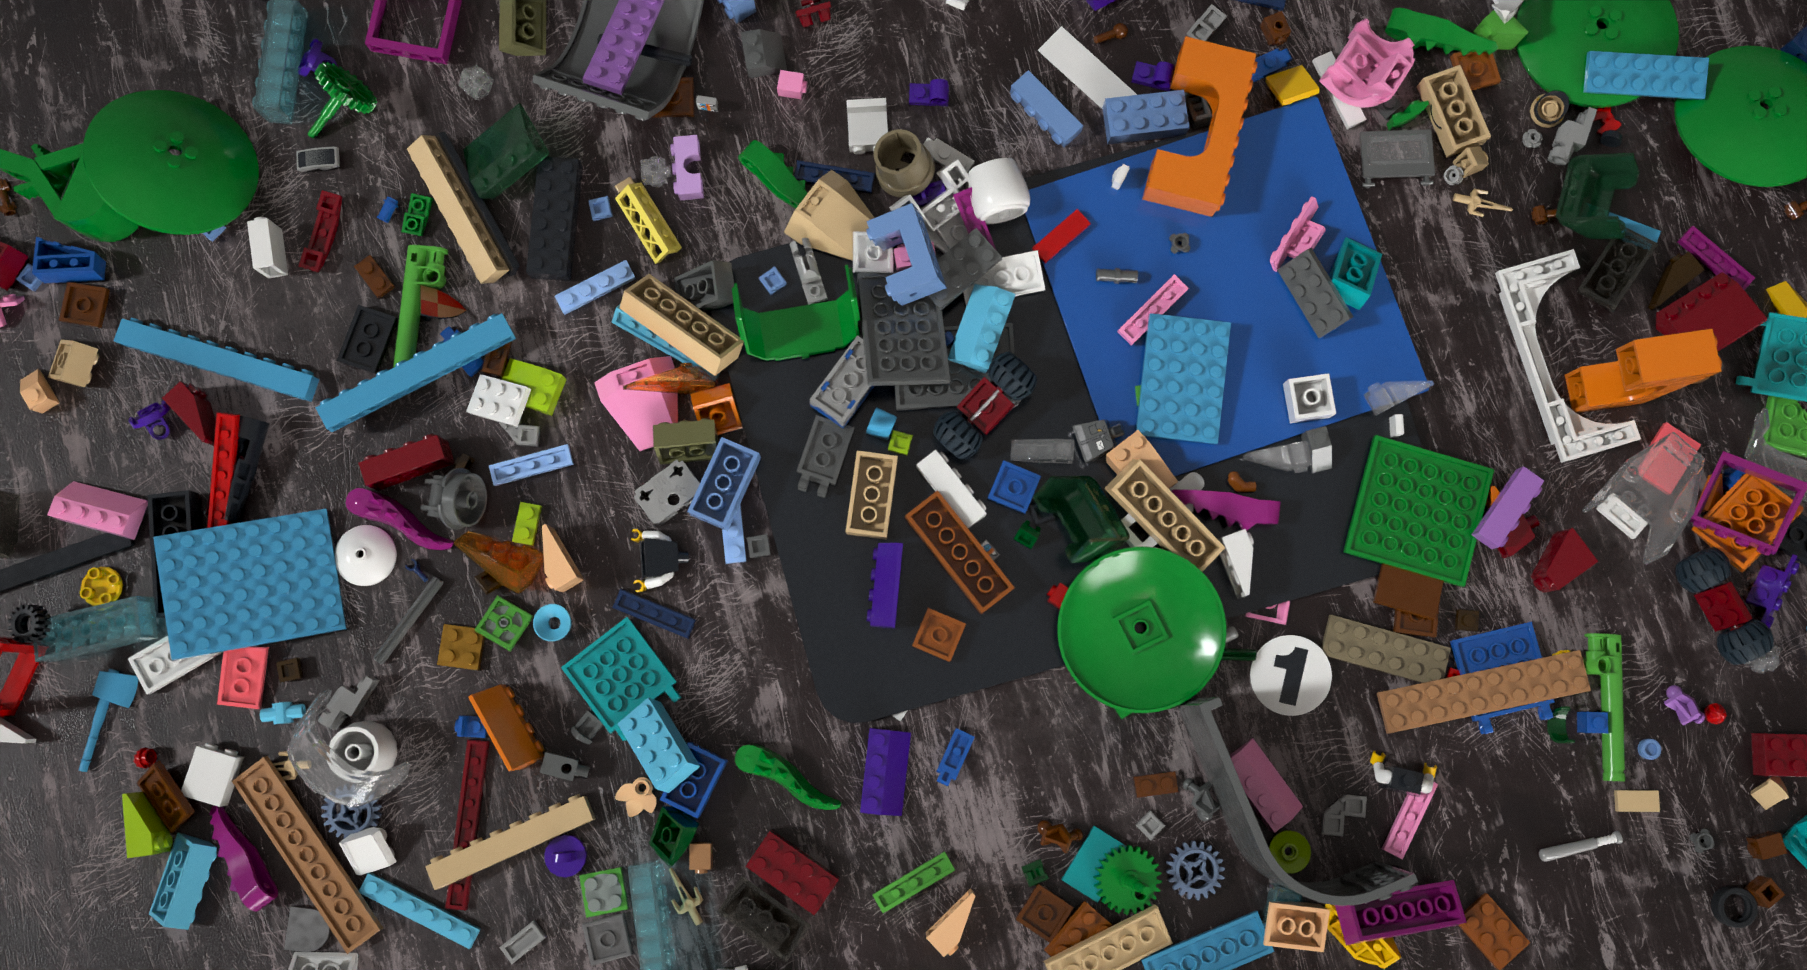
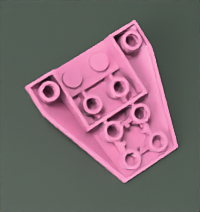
M671 356L649 358L612 371L595 382L600 401L639 451L654 447L653 425H658L662 422L678 423V375Z

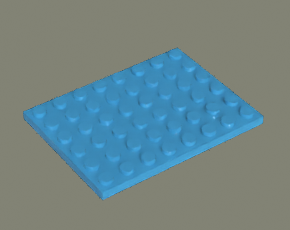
M327 509L153 537L170 653L173 661L347 629Z

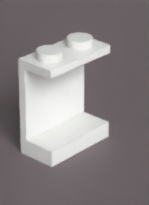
M886 98L847 100L849 151L854 154H864L867 151L874 152L877 141L888 132Z

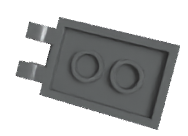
M816 415L796 471L802 475L798 484V490L806 492L810 480L820 484L817 496L826 497L829 484L836 485L855 427L846 425L844 428H841L830 419Z

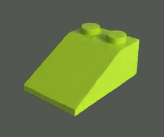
M510 358L501 380L530 388L531 392L525 407L552 416L567 379L562 374Z
M144 793L122 794L127 858L171 851L173 844L172 836Z

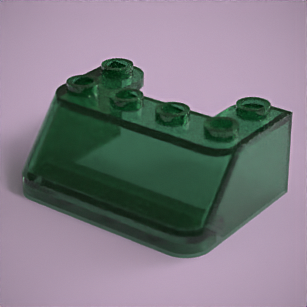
M1634 153L1579 155L1572 158L1568 164L1556 211L1558 222L1589 239H1624L1626 232L1625 223L1619 220L1618 216H1609L1615 189H1629L1638 182L1640 171Z
M1051 476L1033 496L1039 510L1046 513H1057L1062 524L1070 534L1074 543L1068 544L1065 552L1071 563L1092 562L1124 545L1130 538L1129 532L1100 485L1090 476Z

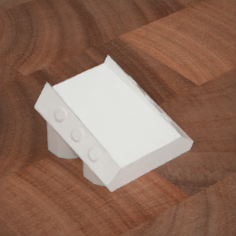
M371 827L350 834L339 842L356 875H363L389 867L397 862L394 858L393 849L386 843L387 833L383 828Z

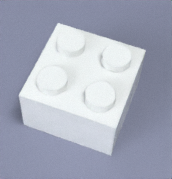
M1329 374L1293 378L1283 383L1290 423L1325 419L1336 414Z

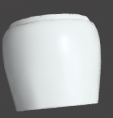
M999 158L975 166L969 171V188L972 187L971 203L977 219L985 221L986 224H997L1015 219L1027 212L1030 205V194L1023 175L1014 159Z
M372 721L354 722L343 728L333 737L328 748V761L332 769L343 778L358 783L372 782L386 775L394 766L397 757V742L392 732L384 725Z

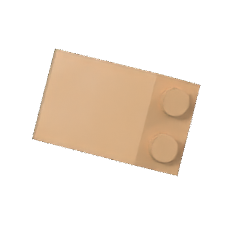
M1139 430L1106 454L1108 465L1117 475L1132 459H1140L1168 489L1178 483L1154 447Z
M544 524L542 526L544 571L547 575L545 581L551 589L554 588L555 591L564 593L584 581V578L555 529Z
M971 888L926 931V939L943 957L947 954L951 956L959 948L958 943L960 942L975 898L974 891Z
M1269 902L1263 945L1324 952L1330 910L1315 903Z

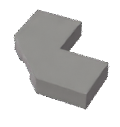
M521 419L518 427L499 422L518 446L539 447L540 426L521 425Z
M1348 794L1341 796L1322 812L1321 834L1343 837L1344 817L1365 818L1367 797Z

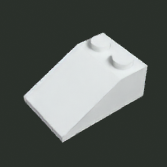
M1246 529L1218 539L1225 547L1220 553V557L1237 599L1250 594L1253 557L1252 544H1254L1251 534L1247 533Z

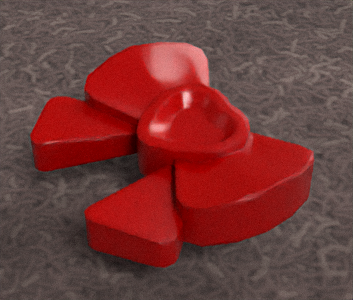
M1611 107L1599 108L1596 111L1593 122L1601 119V123L1604 124L1596 133L1602 135L1604 131H1616L1621 126V123L1615 120L1612 115Z

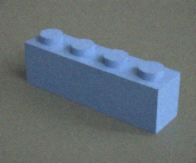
M1029 70L1011 85L1010 95L1016 103H1021L1025 112L1038 121V125L1042 130H1047L1052 135L1051 137L1056 144H1061L1065 148L1081 133L1083 125Z

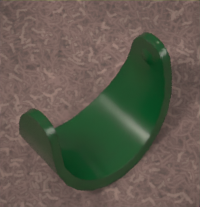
M1568 706L1555 709L1552 712L1553 718L1548 719L1547 722L1548 734L1556 743H1575V740L1568 738L1566 732V715L1571 710Z

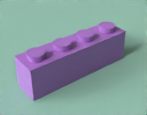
M1524 466L1516 469L1471 535L1490 549L1503 547L1508 541L1507 535L1519 525L1520 521L1518 519L1521 514H1525L1531 507L1530 501L1532 498L1537 497L1542 491L1541 485L1544 480Z

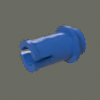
M387 196L386 200H383L384 204L377 218L389 223L395 208L399 206L397 205L398 201Z

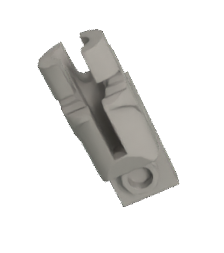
M1589 107L1578 115L1576 122L1567 120L1558 128L1552 143L1553 150H1550L1548 156L1549 162L1557 165H1566L1573 152H1578L1585 146L1597 109Z
M802 238L806 253L804 257L800 255L796 241L790 243V248L808 305L828 300L809 238Z
M366 676L358 683L357 691L348 686L338 688L327 704V708L331 712H322L318 722L332 730H337L348 717L346 714L351 717L358 716L380 680L373 676Z

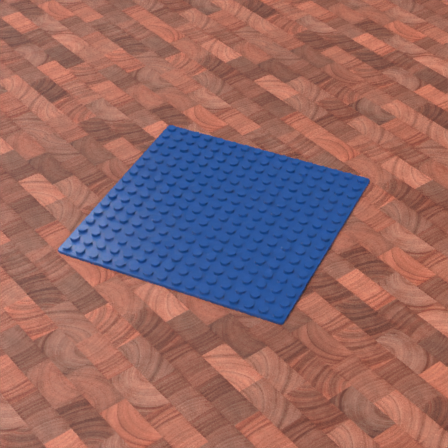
M1316 96L1244 119L1243 126L1237 135L1240 138L1238 146L1234 149L1233 153L1235 156L1234 163L1228 172L1230 180L1223 192L1226 194L1225 200L1219 212L1216 211L1212 217L1142 200L1151 162L1157 149L1184 156H1197L1204 151L1208 131L1029 190L1030 205L1025 215L1036 244L1076 209L1091 223L1088 228L1046 264L1043 262L1098 419L1108 420L1111 427L1121 423L1124 428L1125 435L1115 438L1117 446L1136 432L1138 407L1135 386L1141 385L1147 334L1146 331L1131 346L1117 331L1174 274L1189 289L1163 315L1231 322L1218 444L1144 436L1154 447L1174 477L1300 435L1307 430L1320 428L1429 390V384L1381 261L1371 296L1361 309L1358 310L1347 305L1353 318L1321 338H1318L1279 272L1273 271L1270 264L1272 253L1278 249L1282 237L1289 232L1293 220L1298 218L1302 212L1303 205L1311 197L1316 198L1318 209L1310 221L1324 226L1326 230L1313 251L1328 275L1346 237L1377 251L1319 99ZM1125 164L1130 169L1121 187L1116 190L1112 187V176L1119 167ZM1187 233L1189 235V252L1180 251L1176 254L1172 253L1170 250L1172 244L1169 237L1172 234ZM1287 256L1280 268L1294 258ZM1097 268L1138 270L1137 283L1119 282V284H1114V282L1096 281ZM1329 374L1336 414L1325 419L1290 423L1283 383L1293 378Z

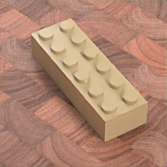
M646 275L624 291L620 304L622 311L714 376L739 357L744 340H741L736 334L652 275Z
M1132 459L1104 488L1164 550L1187 559L1202 572L1225 549L1220 541L1140 459Z

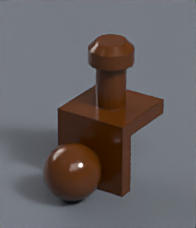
M1042 820L1037 825V830L1042 835L1040 844L1044 846L1055 843L1059 845L1065 854L1069 852L1073 840L1077 842L1083 838V833L1079 828L1068 832L1062 823L1052 826L1048 820Z

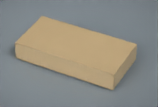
M1614 790L1615 811L1660 812L1659 791Z

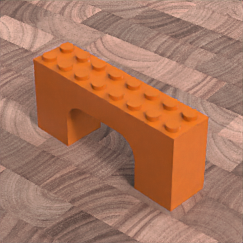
M1185 37L1178 54L1170 89L1184 90L1186 93L1198 95L1209 103L1212 110V119L1204 151L1197 156L1190 157L1157 149L1151 162L1142 200L1210 217L1216 211L1219 212L1226 196L1223 193L1225 186H1228L1230 180L1228 172L1234 163V149L1237 148L1240 138L1237 135L1244 122L1242 115L1246 111L1249 101L1246 98L1253 85L1251 78L1255 74L1258 64L1255 61L1256 53Z
M1713 329L1633 340L1616 349L1618 361L1582 366L1565 374L1572 410L1575 413L1643 404L1722 372V361L1718 356L1717 338L1713 333Z

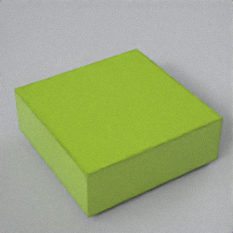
M893 430L888 451L908 455L913 435Z

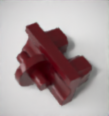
M801 0L802 6H810L795 12L796 18H799L803 28L813 25L811 18L813 13L818 12L820 23L831 20L830 1L814 6V3L821 0Z

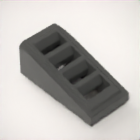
M1184 92L1187 112L1193 129L1210 125L1212 112L1208 102L1200 96L1189 98V96L1194 94Z

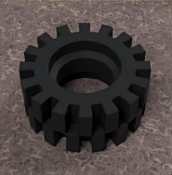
M20 605L14 609L15 612H11L10 616L13 618L8 619V623H11V626H8V630H12L9 634L10 636H15L13 638L15 641L37 643L42 641V638L48 636L45 632H50L51 628H48V625H52V621H48L51 616L46 614L48 610L43 609V606ZM31 617L32 626L31 629L28 630L27 623L28 619Z

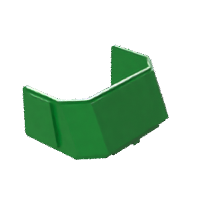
M845 265L849 290L837 300L757 313L742 306L738 285L734 283L732 295L735 318L740 338L744 340L747 354L766 361L774 359L778 361L796 357L804 359L809 358V355L832 352L835 349L844 348L859 336L857 321H860L852 268H848V265Z

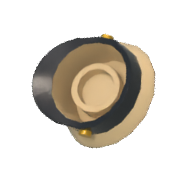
M1559 90L1539 95L1531 105V118L1541 127L1550 128L1558 125L1564 119L1569 108V98L1564 92Z

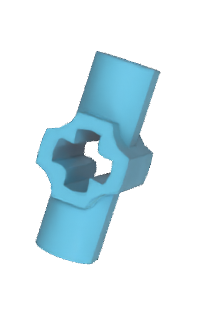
M292 702L274 703L272 708L260 710L261 722L273 721L274 724L292 723L294 718L306 716L305 705H292Z

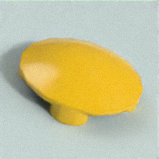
M93 567L88 570L82 580L80 596L87 603L95 607L111 605L122 593V578L117 571L110 567Z

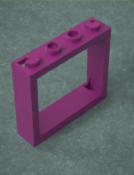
M375 0L365 40V45L370 51L448 64L462 0H449L438 49L378 38L387 0Z
M1723 451L1690 522H1693V526L1701 530L1708 528L1715 531L1714 534L1726 539L1727 536L1736 540L1735 543L1741 546H1753L1761 554L1767 556L1770 554L1775 555L1807 490V483ZM1724 465L1796 492L1772 545L1699 517Z

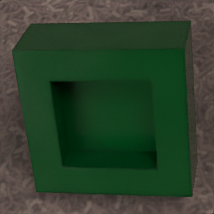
M1026 520L1022 523L1014 540L1032 549L1041 534V528L1038 526L1036 529L1030 527V521Z
M1041 859L1021 866L1029 887L1049 879Z

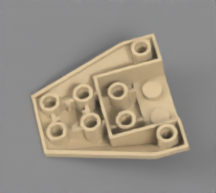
M831 170L818 179L795 209L784 233L800 245H803L802 238H809L813 249L853 261V232H866V229L869 228L867 221L874 219V216L850 183Z

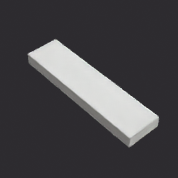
M1332 51L1313 59L1312 62L1320 78L1327 68L1334 64L1336 59ZM1326 88L1347 130L1367 120L1360 107L1340 101Z

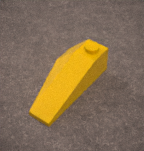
M1786 281L1766 289L1778 314L1807 318V302Z

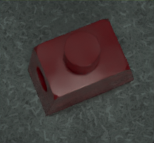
M1521 514L1518 519L1520 523L1513 531L1509 532L1506 544L1503 547L1497 548L1502 558L1514 555L1535 538L1532 529L1540 525L1535 515L1525 518Z

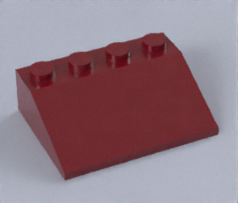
M1721 272L1657 312L1656 330L1665 336L1713 329V333L1717 338L1716 347L1718 352L1766 322L1767 317L1738 282Z

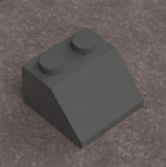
M762 29L741 32L749 78L779 74L780 70L787 71L780 33Z

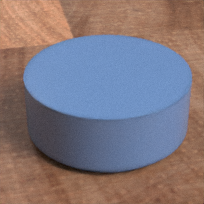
M1643 739L1638 744V753L1644 759L1654 760L1661 754V746L1654 739Z

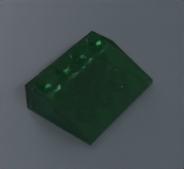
M518 103L463 149L470 182L478 196L487 199L496 198L550 154L521 103Z

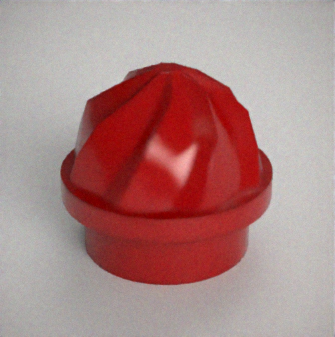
M1717 703L1709 704L1704 710L1705 719L1712 724L1722 723L1727 716L1724 707Z
M141 748L134 755L133 761L137 767L150 768L157 761V754L153 749Z

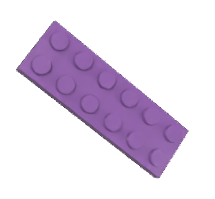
M665 0L618 1L583 76V83L622 95Z

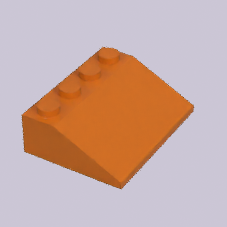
M1745 473L1703 518L1771 544L1793 499L1770 482ZM1799 505L1791 523L1802 513L1804 508ZM1696 527L1691 529L1710 547L1721 550L1730 560V564L1741 573L1761 555V553L1756 551L1757 548L1750 545L1748 547L1741 546L1735 543V539L1728 536L1726 539L1716 536L1714 534L1715 531L1708 528L1706 530Z
M500 684L472 694L468 698L508 771L521 770L543 758V751L545 750L542 743L534 738L533 733L535 731L529 722L526 723L523 718L525 713L519 704L516 705L512 689L509 686L506 687V685Z

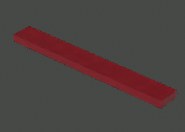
M467 739L453 849L460 846L463 849L471 846L470 842L477 839L490 741ZM472 875L448 885L446 909L468 910Z

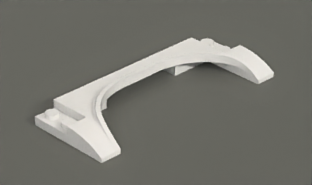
M1574 249L1506 268L1495 273L1501 289L1499 296L1550 443L1551 445L1555 444L1561 463L1641 439L1635 420L1624 423L1605 424L1588 420L1575 413L1565 404L1564 399L1560 398L1550 378L1536 336V313L1539 303L1548 288L1561 277L1580 268Z

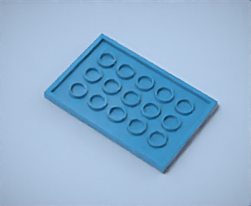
M1149 314L1136 431L1139 430L1143 436L1218 444L1231 322Z

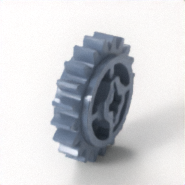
M347 782L345 788L340 784L337 786V790L332 789L329 792L331 796L325 797L324 800L327 803L322 805L321 808L327 811L321 817L328 818L324 825L331 824L332 827L329 829V832L337 830V838L344 834L345 839L350 834L379 824V821L376 819L380 818L382 814L377 811L382 805L375 804L379 797H372L374 790L366 791L368 785L359 788L360 784L358 782L353 787L350 782ZM350 796L357 797V798H359V799L362 800V801H357V800H355L353 797H350ZM339 799H341V811L337 813L336 806ZM367 809V818L363 823L361 820L363 817L362 812Z
M1191 840L1190 847L1187 843L1183 842V849L1176 846L1175 849L1178 854L1170 853L1174 860L1166 862L1172 866L1171 869L1166 870V873L1172 874L1167 880L1175 882L1172 888L1174 890L1180 888L1179 895L1181 896L1187 892L1186 896L1188 899H1191L1193 894L1196 900L1200 899V894L1207 899V891L1215 894L1213 886L1221 887L1217 880L1225 878L1219 874L1225 868L1218 866V864L1223 862V859L1215 858L1219 852L1213 851L1210 853L1212 846L1207 845L1204 849V842L1202 841L1196 846V842ZM1192 853H1200L1198 858L1196 857L1192 861L1185 859L1186 856ZM1207 859L1211 865V875L1205 869ZM1180 865L1185 869L1184 881H1182L1179 874ZM1193 866L1199 870L1198 874L1193 873L1191 870ZM1197 880L1206 881V883L1201 886L1190 887L1192 883H1195Z

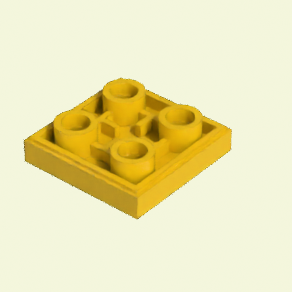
M1302 65L1265 77V83L1282 106L1319 94L1318 85Z

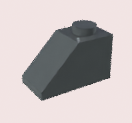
M1327 427L1307 430L1302 433L1301 438L1311 473L1332 469V445Z

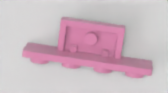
M1311 197L1308 202H1305L1302 212L1298 218L1293 220L1291 229L1282 237L1278 249L1272 253L1270 264L1273 271H1278L1287 256L1295 258L1309 248L1314 249L1326 231L1324 226L1310 221L1318 209L1315 197Z

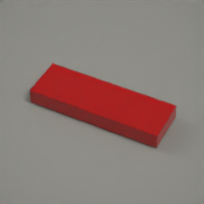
M1076 209L1039 241L1032 250H1038L1039 257L1046 264L1088 228L1091 223Z

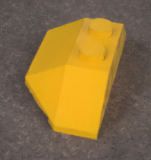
M1325 904V907L1330 910L1327 929L1355 959L1378 965V967L1385 969L1401 958L1393 937L1346 945L1335 905Z

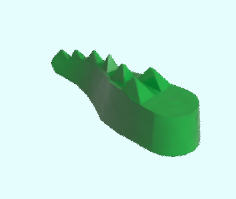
M1394 8L1385 29L1386 34L1396 40L1402 41L1409 37L1414 44L1413 50L1419 46H1426L1428 51L1433 47L1443 48L1445 54L1458 50L1465 56L1470 52H1476L1478 55L1487 52L1490 55L1498 49L1495 41L1468 32L1447 19L1418 13L1405 8Z
M752 140L738 155V159L744 167L753 173L778 199L796 209L808 194L805 190V180L797 181L793 176V166L786 167L784 164L783 153H773L761 142Z
M751 743L742 746L736 752L735 762L740 770L777 782L799 801L813 808L823 810L840 808L841 802L819 792L803 777L794 765L769 748Z

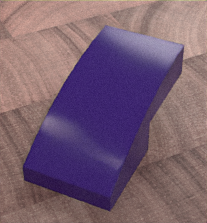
M942 180L929 184L926 189L912 196V198L919 207H922L946 191V187Z

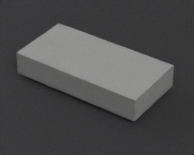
M533 920L499 948L510 963L513 964L547 936L537 922Z

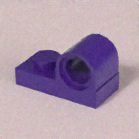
M1137 61L1131 82L1170 91L1175 66L1168 62H1158L1157 66Z
M933 79L930 81V84L910 83L909 105L948 106L949 82L947 80Z

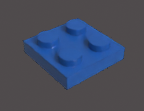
M1003 460L987 499L1026 514L1041 476Z

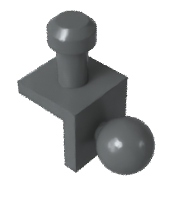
M1187 778L1183 782V788L1195 794L1191 805L1198 809L1197 816L1201 821H1209L1213 813L1220 809L1221 806L1210 795L1209 791L1212 783L1208 781L1199 787L1192 778Z

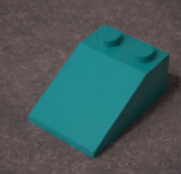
M1346 237L1328 276L1344 302L1360 310L1371 296L1382 254Z

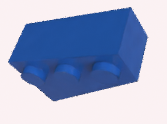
M36 237L32 274L43 283L100 281L105 279L106 262L96 252L74 246L69 247L59 242H50Z

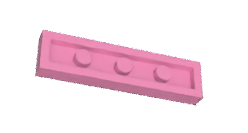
M1174 274L1117 332L1132 346L1147 331L1149 314L1163 315L1189 288Z
M1433 782L1432 791L1428 794L1421 792L1420 797L1406 796L1383 844L1382 850L1403 860L1438 786L1437 783Z

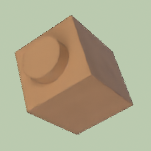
M713 842L690 843L689 870H695L696 874L708 873V870L713 868Z

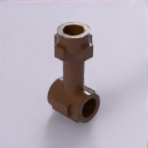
M1 178L0 199L2 206H0V212L4 216H12L17 213L16 203H11L7 191L12 190V187L7 179Z
M1807 200L1800 204L1792 201L1785 205L1784 212L1788 218L1790 217L1793 221L1803 216V211L1807 209Z
M1565 204L1559 205V209L1545 210L1544 205L1534 207L1531 213L1535 224L1541 225L1547 223L1548 218L1561 217V220H1567L1572 216V208L1570 205L1565 206Z

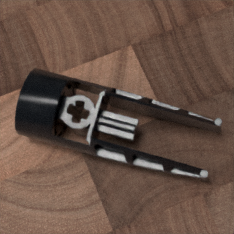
M240 415L236 469L224 518L227 521L241 523L242 521L239 517L258 468V462L270 423ZM210 492L208 497L207 510H204L202 512L205 515L209 514Z

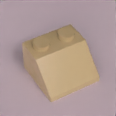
M61 340L48 378L85 387L91 381L92 373L90 372L92 366L98 361V349L76 341Z

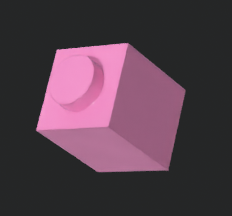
M780 70L777 85L778 96L802 100V94L806 93L808 84L804 79V74Z

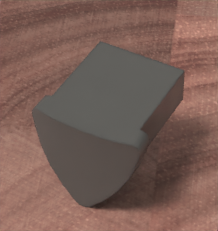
M588 710L578 723L572 726L571 733L577 740L591 744L592 738L602 728L603 724L597 716Z

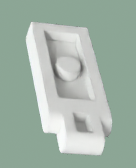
M927 138L923 144L932 155L934 162L942 167L958 159L968 173L974 165V160L937 138L935 141Z
M1600 490L1593 499V502L1598 505L1596 509L1631 539H1635L1648 524L1612 493L1606 494Z

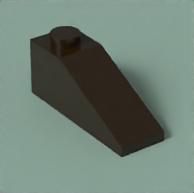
M1689 251L1683 255L1678 253L1669 260L1671 264L1664 269L1648 308L1650 310L1660 306L1705 270Z

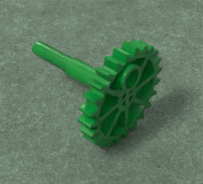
M320 63L315 70V78L319 80L318 84L324 86L322 89L326 90L331 98L322 109L321 115L308 131V136L314 139L328 120L332 119L342 104L343 106L348 105L351 110L354 108L358 113L360 111L363 114L372 112L377 105L376 97L372 95L373 92L368 90L369 87L364 85L362 80H358L356 75H351L349 70L345 71L341 66L338 68L334 63Z
M1127 844L1125 850L1122 845H1119L1118 852L1111 848L1112 855L1104 853L1106 860L1099 859L1102 867H1095V870L1100 873L1093 876L1094 879L1099 881L1094 887L1101 889L1096 894L1099 897H1103L1101 902L1104 904L1108 903L1107 907L1112 910L1115 907V912L1117 913L1123 910V913L1128 915L1130 909L1133 914H1136L1137 908L1144 911V904L1151 906L1150 898L1157 899L1153 894L1154 891L1160 892V889L1156 887V884L1162 883L1161 880L1156 878L1161 875L1160 871L1155 870L1159 866L1158 863H1151L1154 857L1151 855L1147 856L1148 851L1146 850L1140 852V847L1135 846L1133 849L1131 845ZM1135 892H1140L1141 895L1135 897Z

